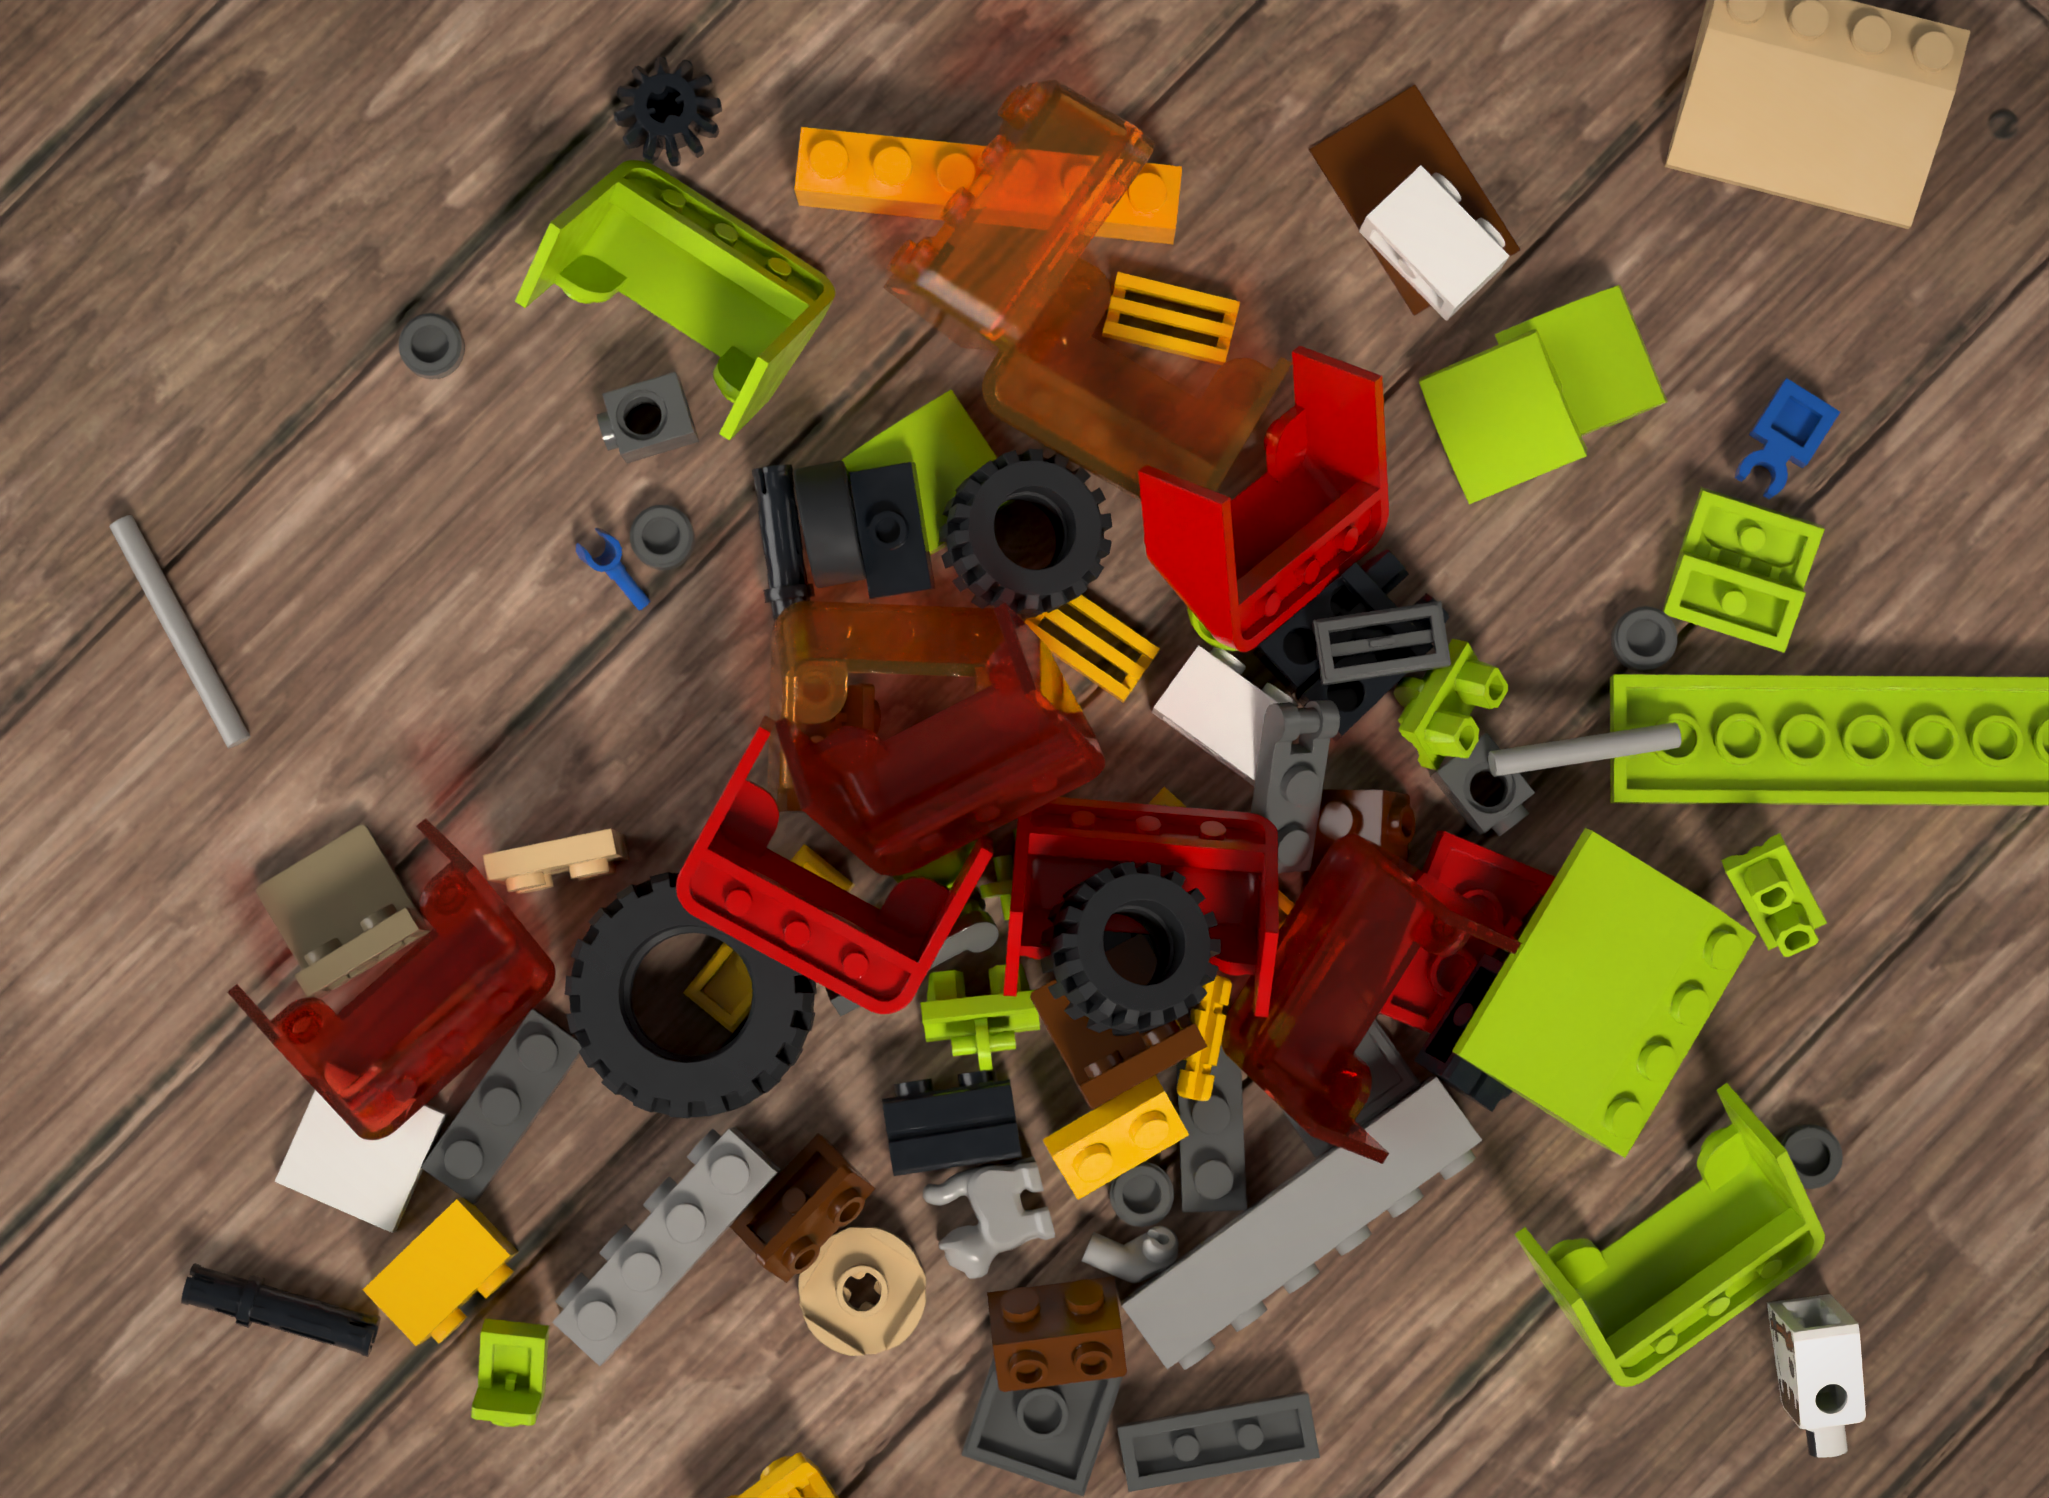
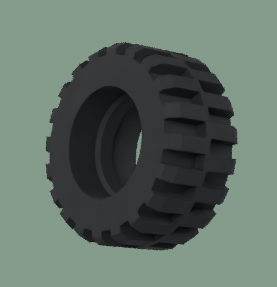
M666 872L650 876V880L641 884H631L615 894L617 898L606 908L600 907L589 920L591 924L583 939L577 940L571 957L575 958L571 976H566L565 995H569L571 1014H566L570 1033L576 1034L581 1046V1050L578 1052L587 1067L594 1068L603 1079L601 1083L615 1095L625 1097L633 1102V1106L650 1113L657 1112L677 1118L709 1117L732 1111L751 1103V1101L769 1092L781 1081V1078L789 1068L795 1065L804 1050L802 1047L808 1032L812 1030L815 1012H813L814 997L817 994L816 982L688 913L677 897L676 882L679 873ZM688 933L713 936L733 948L747 967L753 990L749 1016L737 1036L716 1051L696 1056L673 1053L652 1041L638 1023L632 1003L634 977L645 956L666 939Z

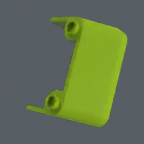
M627 160L618 165L550 222L515 302L526 308L553 284L562 288L564 293L571 299L584 304L605 302L618 291L721 357L714 368L713 379L723 396L734 403L719 432L720 435L730 441L771 399L824 319L836 293L832 282L823 273L670 174L644 161Z
M1728 1083L1716 1091L1732 1124L1712 1132L1702 1143L1701 1152L1697 1159V1168L1703 1179L1600 1252L1591 1240L1578 1238L1563 1240L1555 1244L1546 1254L1526 1227L1515 1233L1517 1240L1544 1286L1600 1365L1618 1386L1630 1387L1650 1378L1805 1267L1816 1257L1824 1244L1825 1233L1787 1150Z

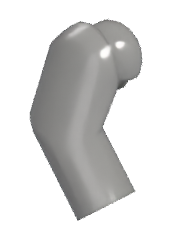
M1164 1226L1152 1227L1148 1232L1124 1245L1093 1232L1081 1261L1128 1282L1139 1283L1169 1268L1178 1255L1179 1242L1176 1234Z

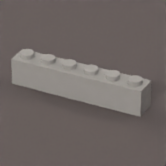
M1430 1076L1416 1088L1370 1119L1177 1259L1169 1268L1161 1271L1120 1301L1121 1306L1166 1369L1179 1362L1182 1368L1186 1370L1215 1349L1210 1338L1226 1326L1231 1324L1235 1331L1238 1332L1263 1315L1268 1309L1262 1300L1281 1286L1290 1294L1314 1278L1320 1272L1314 1262L1335 1248L1342 1256L1365 1241L1372 1234L1367 1227L1369 1222L1386 1210L1395 1218L1424 1197V1194L1418 1187L1439 1172L1444 1180H1447L1467 1167L1476 1159L1470 1149L1480 1143L1482 1139L1438 1078Z

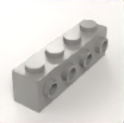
M736 1127L729 1128L722 1136L712 1129L687 1156L695 1164L688 1174L678 1184L671 1177H668L643 1204L651 1214L636 1231L633 1232L625 1224L599 1252L607 1262L595 1276L589 1280L583 1273H580L556 1299L555 1302L564 1310L552 1323L599 1366L612 1357L724 1234L729 1226L781 1171L771 1159Z

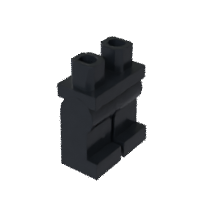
M1387 549L1367 560L1361 567L1356 562L1353 563L1341 576L1261 642L1253 652L1254 655L1292 695L1320 669L1312 621L1397 608L1387 595L1409 573ZM1426 593L1414 605L1437 601ZM1442 608L1444 623H1446L1450 616ZM1430 618L1329 633L1330 644L1430 630ZM1430 643L1344 656L1334 665V669L1423 656L1434 646ZM1406 673L1323 686L1321 685V679H1318L1297 701L1303 708H1305L1308 702L1316 700H1331L1336 704L1340 716V726L1338 733L1332 739L1337 742Z

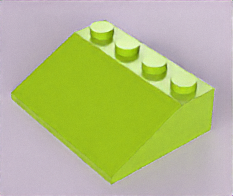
M1585 828L1452 1052L1576 1133L1626 1158L1751 947L1756 935L1711 903L1594 831Z

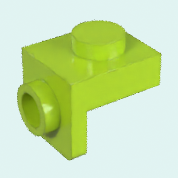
M485 1318L480 1335L478 1388L471 1411L473 1419L491 1421L493 1424L502 1427L531 1426L536 1423L546 1390L549 1325Z

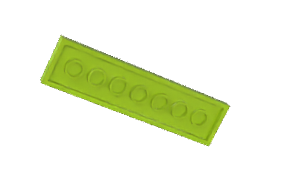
M1613 674L1610 676V732L1676 722L1681 733V746L1679 748L1610 758V803L2049 806V677Z

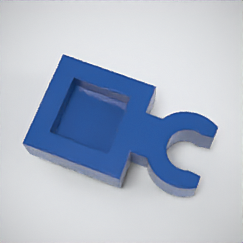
M1786 378L1782 381L1749 433V436L1764 444L1762 449L1752 452L1739 463L1735 472V479L1742 482L1751 473V469L1754 466L1765 467L1771 474V482L1765 489L1763 496L1771 499L1784 488L1787 482V461L1789 460L1800 468H1804L1818 449L1840 414V411Z

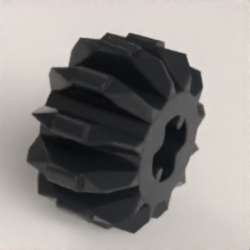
M659 56L655 61L656 75L649 77L645 69L640 66H635L632 70V74L639 85L638 89L630 86H619L617 90L618 98L628 106L615 111L614 120L618 126L630 127L623 136V141L628 149L637 148L644 144L643 158L650 164H653L659 158L662 150L666 149L670 165L677 167L681 164L680 148L687 146L691 154L697 158L704 154L703 146L697 135L708 138H716L718 136V125L708 117L722 112V104L719 98L707 96L714 86L709 75H701L692 80L694 68L688 60H682L674 74H671L666 58ZM672 101H676L681 115L679 117L669 115L664 123L660 122L656 108L667 109Z

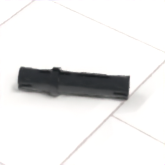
M792 464L766 466L763 469L756 468L752 470L768 573L769 589L764 590L765 603H771L778 659L818 654L810 598L815 597L813 583L808 584L804 566Z
M194 1263L190 1269L192 1278L187 1276L181 1304H190L235 1317L236 1325L247 1328L252 1323H256L357 1352L366 1357H369L373 1345L371 1343H374L381 1320L380 1316L368 1315L264 1285L265 1278L251 1275L247 1280L201 1267V1265Z

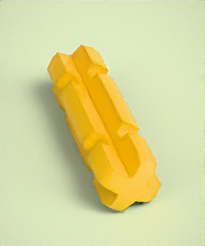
M1216 975L1214 981L1202 986L1208 993L1197 1004V1009L1191 1010L1190 1020L1196 1024L1208 1047L1184 1059L1187 1060L1185 1070L1180 1069L1176 1089L1178 1095L1182 1098L1208 1101L1212 1094L1215 1076L1210 1075L1212 1065L1217 1066L1226 1015L1222 1014L1223 1005L1228 1006L1232 988L1230 979Z

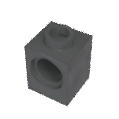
M676 372L602 394L607 411L597 414V420L604 443L608 451L619 448L620 455L627 464L699 442L685 392ZM643 405H652L659 408L662 418L655 431L646 435H639L629 430V418L635 409Z
M1488 733L1479 737V741L1469 758L1454 757L1430 777L1477 836L1485 833L1491 827L1498 836H1501L1529 814L1522 803L1535 792L1520 773L1495 776L1502 786V796L1496 806L1484 807L1472 798L1470 783L1473 776L1479 772L1491 774L1488 761L1489 752L1501 750Z

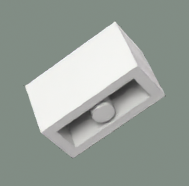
M1420 165L1366 216L1359 232L1447 321L1501 270L1509 255L1503 250L1505 241L1496 228L1483 218L1475 221L1458 204L1461 201V196L1456 188L1441 174L1434 173L1431 176Z
M1198 645L1153 707L1152 713L1248 783L1255 786L1266 709L1273 703L1290 702L1296 706L1298 704L1270 683H1266L1262 690L1241 676L1246 666L1227 651L1214 647L1209 653Z

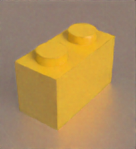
M462 1197L456 1199L362 1290L415 1346L427 1341L431 1336L440 1344L465 1321L467 1316L460 1308L477 1291L487 1299L514 1273L507 1263L519 1251L474 1204Z

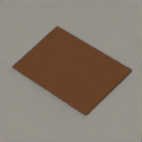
M1416 85L1411 86L1309 149L1359 230L1366 216L1421 165L1431 176L1434 173H1439L1456 188L1461 196V201L1458 204L1475 221L1483 218L1496 228L1505 241L1503 250L1509 257L1520 251L1519 246ZM1365 238L1412 314L1415 316L1430 307L1431 305Z

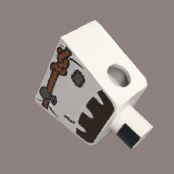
M1831 1294L1767 1302L1783 1408L1800 1429H1806L1809 1455L1814 1457H1835L1845 1454L1848 1451L1845 1424L1860 1423L1866 1417L1859 1323Z

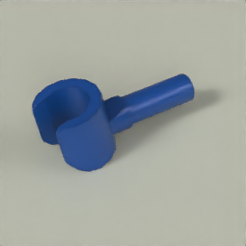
M595 528L596 532L605 540L606 547L604 552L599 557L592 558L589 552L577 543L576 553L578 557L592 569L605 572L611 580L616 582L638 611L642 610L651 600L625 570L626 567L620 561L622 547L619 541L603 529Z

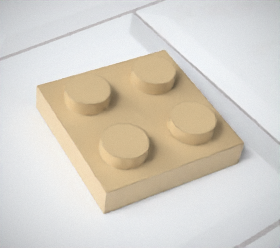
M611 828L483 855L487 880L506 885L507 892L515 891L516 894L554 887L552 876L570 872L571 879L578 878V881L611 876L616 874L614 863L630 860L625 835Z

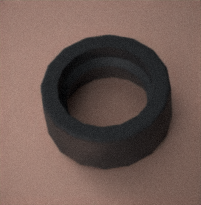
M840 460L795 469L794 483L808 559L816 587L823 588L866 579L856 513L844 462Z

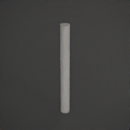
M127 515L114 521L109 528L227 748H233L247 741L251 737L133 516Z

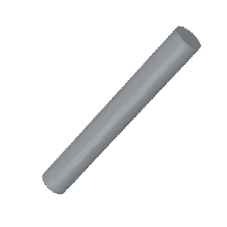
M1674 722L1490 751L1488 755L1491 774L1495 777L1674 749L1681 746V733L1678 724Z

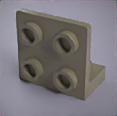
M362 824L270 878L256 889L258 897L302 969L294 976L307 997H324L431 932L372 832L366 825Z

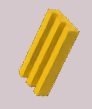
M1117 272L1102 336L1225 366L1240 301ZM1126 292L1135 293L1224 315L1223 322L1220 323L1126 300L1125 295ZM1125 314L1219 337L1217 346L1213 347L1119 324L1120 315Z
M1083 595L1078 596L1067 604L1140 653L1141 656L1136 663L1058 609L1049 613L1044 612L1024 621L1019 632L1122 703L1125 702L1160 651V648ZM1047 618L1128 675L1122 683L1118 682L1038 627L1042 620Z

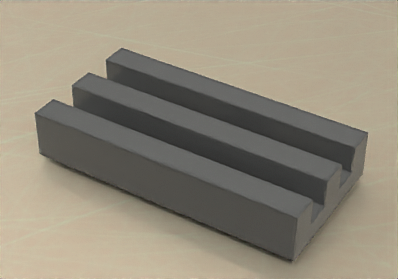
M1441 601L1312 621L1322 686L1437 669L1451 665ZM1430 618V630L1330 644L1329 633ZM1434 643L1435 654L1334 669L1333 658Z

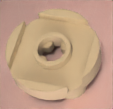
M850 1226L834 1233L820 1247V1253L816 1261L807 1270L800 1273L798 1280L800 1307L809 1330L827 1347L849 1356L878 1354L900 1345L918 1325L926 1305V1274L915 1251L898 1235L875 1226ZM866 1273H869L877 1279L874 1289L881 1297L875 1305L865 1301L858 1309L848 1302L852 1292L845 1286V1283L850 1276L861 1279Z

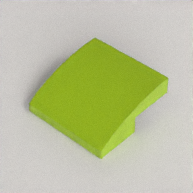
M1621 285L1581 298L1494 334L1499 345L1537 329L1562 383V394L1581 436L1603 427L1614 426L1668 403Z
M1537 329L1419 378V384L1431 417L1469 504L1587 456L1586 444L1562 394V383Z
M949 390L884 430L843 458L842 461L845 464L850 484L849 472L915 462L931 556L947 546V542H939L940 527L947 523L948 517L942 515L947 502L955 497L957 493L955 490L966 478L990 460L994 461L997 459V457L952 390ZM1008 500L1002 503L997 512L1012 504L1015 500Z
M1701 487L1675 565L1663 612L1670 617L1785 653L1806 595L1804 586L1823 536L1824 527Z

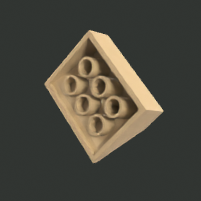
M1706 0L1664 167L1909 229L1912 225L1955 95L1970 30L1852 0Z

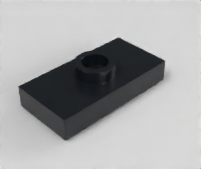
M915 462L849 472L869 599L936 589Z

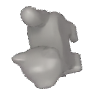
M1034 1157L1015 1160L1009 1165H981L978 1168H971L956 1173L940 1185L928 1184L924 1187L923 1198L932 1205L942 1206L956 1200L960 1196L968 1197L978 1219V1225L957 1227L948 1233L947 1236L943 1237L938 1245L940 1250H944L949 1265L964 1272L969 1279L980 1278L988 1274L992 1260L1000 1252L1015 1249L1031 1239L1041 1238L1048 1240L1055 1238L1048 1206L1036 1210H1024L1022 1207L1020 1195L1024 1189L1033 1193L1044 1191Z

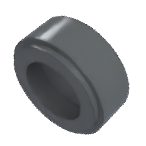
M426 313L416 316L405 325L399 337V352L403 362L416 375L426 379H441L452 374L459 367L464 357L465 343L461 332L451 320L439 314Z
M655 505L643 510L635 518L630 530V543L636 556L645 565L656 570H670L682 565L690 557L695 545V533L692 524L683 512L669 505Z
M1637 607L1628 611L1617 620L1611 633V647L1617 660L1625 667L1639 672L1651 671L1665 664L1672 657L1677 646V631L1673 621L1663 611L1654 607Z
M1800 1124L1789 1128L1780 1136L1778 1141L1787 1150L1804 1188L1816 1189L1829 1184L1839 1173L1843 1159L1842 1149L1837 1138L1826 1128L1812 1124Z
M1142 1162L1112 1180L1109 1196L1111 1205L1120 1219L1133 1226L1146 1227L1160 1222L1169 1213L1174 1200V1189L1169 1176L1160 1167L1149 1162Z

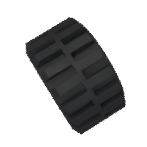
M1028 449L1020 455H1017L1016 450L1002 454L994 461L990 460L958 486L955 490L957 492L955 497L947 502L942 514L948 518L947 523L940 527L939 542H947L948 551L941 555L945 569L954 566L959 576L952 581L960 592L968 588L975 594L971 603L981 609L991 605L996 608L995 615L1009 618L1014 614H1021V619L1033 618L1044 612L1049 613L1077 598L1088 589L1086 586L1099 577L1104 569L1099 563L1102 558L1110 554L1112 544L1111 540L1104 539V532L1113 526L1111 513H1100L1098 505L1106 500L1100 487L1091 492L1084 483L1091 477L1085 469L1079 467L1072 472L1066 468L1069 458L1058 453L1048 459L1043 457V449ZM1008 500L1026 501L1037 506L1047 515L1053 525L1056 536L1055 553L1047 567L1040 570L1023 568L1009 560L1001 551L995 538L994 520L996 512L1002 503Z
M1134 861L1120 863L1111 869L1106 868L1072 887L1062 896L1064 901L1053 906L1047 917L1053 923V926L1042 931L1040 946L1050 947L1051 954L1040 959L1043 973H1054L1057 983L1049 986L1048 989L1054 999L1063 995L1066 996L1070 1004L1064 1012L1073 1020L1087 1016L1089 1020L1086 1028L1098 1033L1111 1028L1113 1036H1128L1137 1031L1141 1034L1189 1013L1187 1008L1199 1004L1208 992L1202 986L1215 980L1219 968L1209 963V958L1221 953V939H1211L1209 929L1218 925L1213 911L1203 915L1198 904L1206 898L1199 889L1195 888L1186 892L1182 888L1186 877L1175 870L1161 876L1160 864L1147 862L1136 868ZM1112 914L1125 915L1136 920L1148 931L1154 942L1157 963L1154 974L1147 985H1139L1125 980L1115 972L1106 958L1103 947V934L1106 923Z

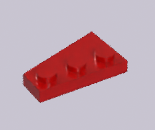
M1437 831L1368 1009L1432 1034L1484 953L1492 957L1504 941L1510 940L1523 924L1521 920L1541 896H1545L1555 876L1446 831Z

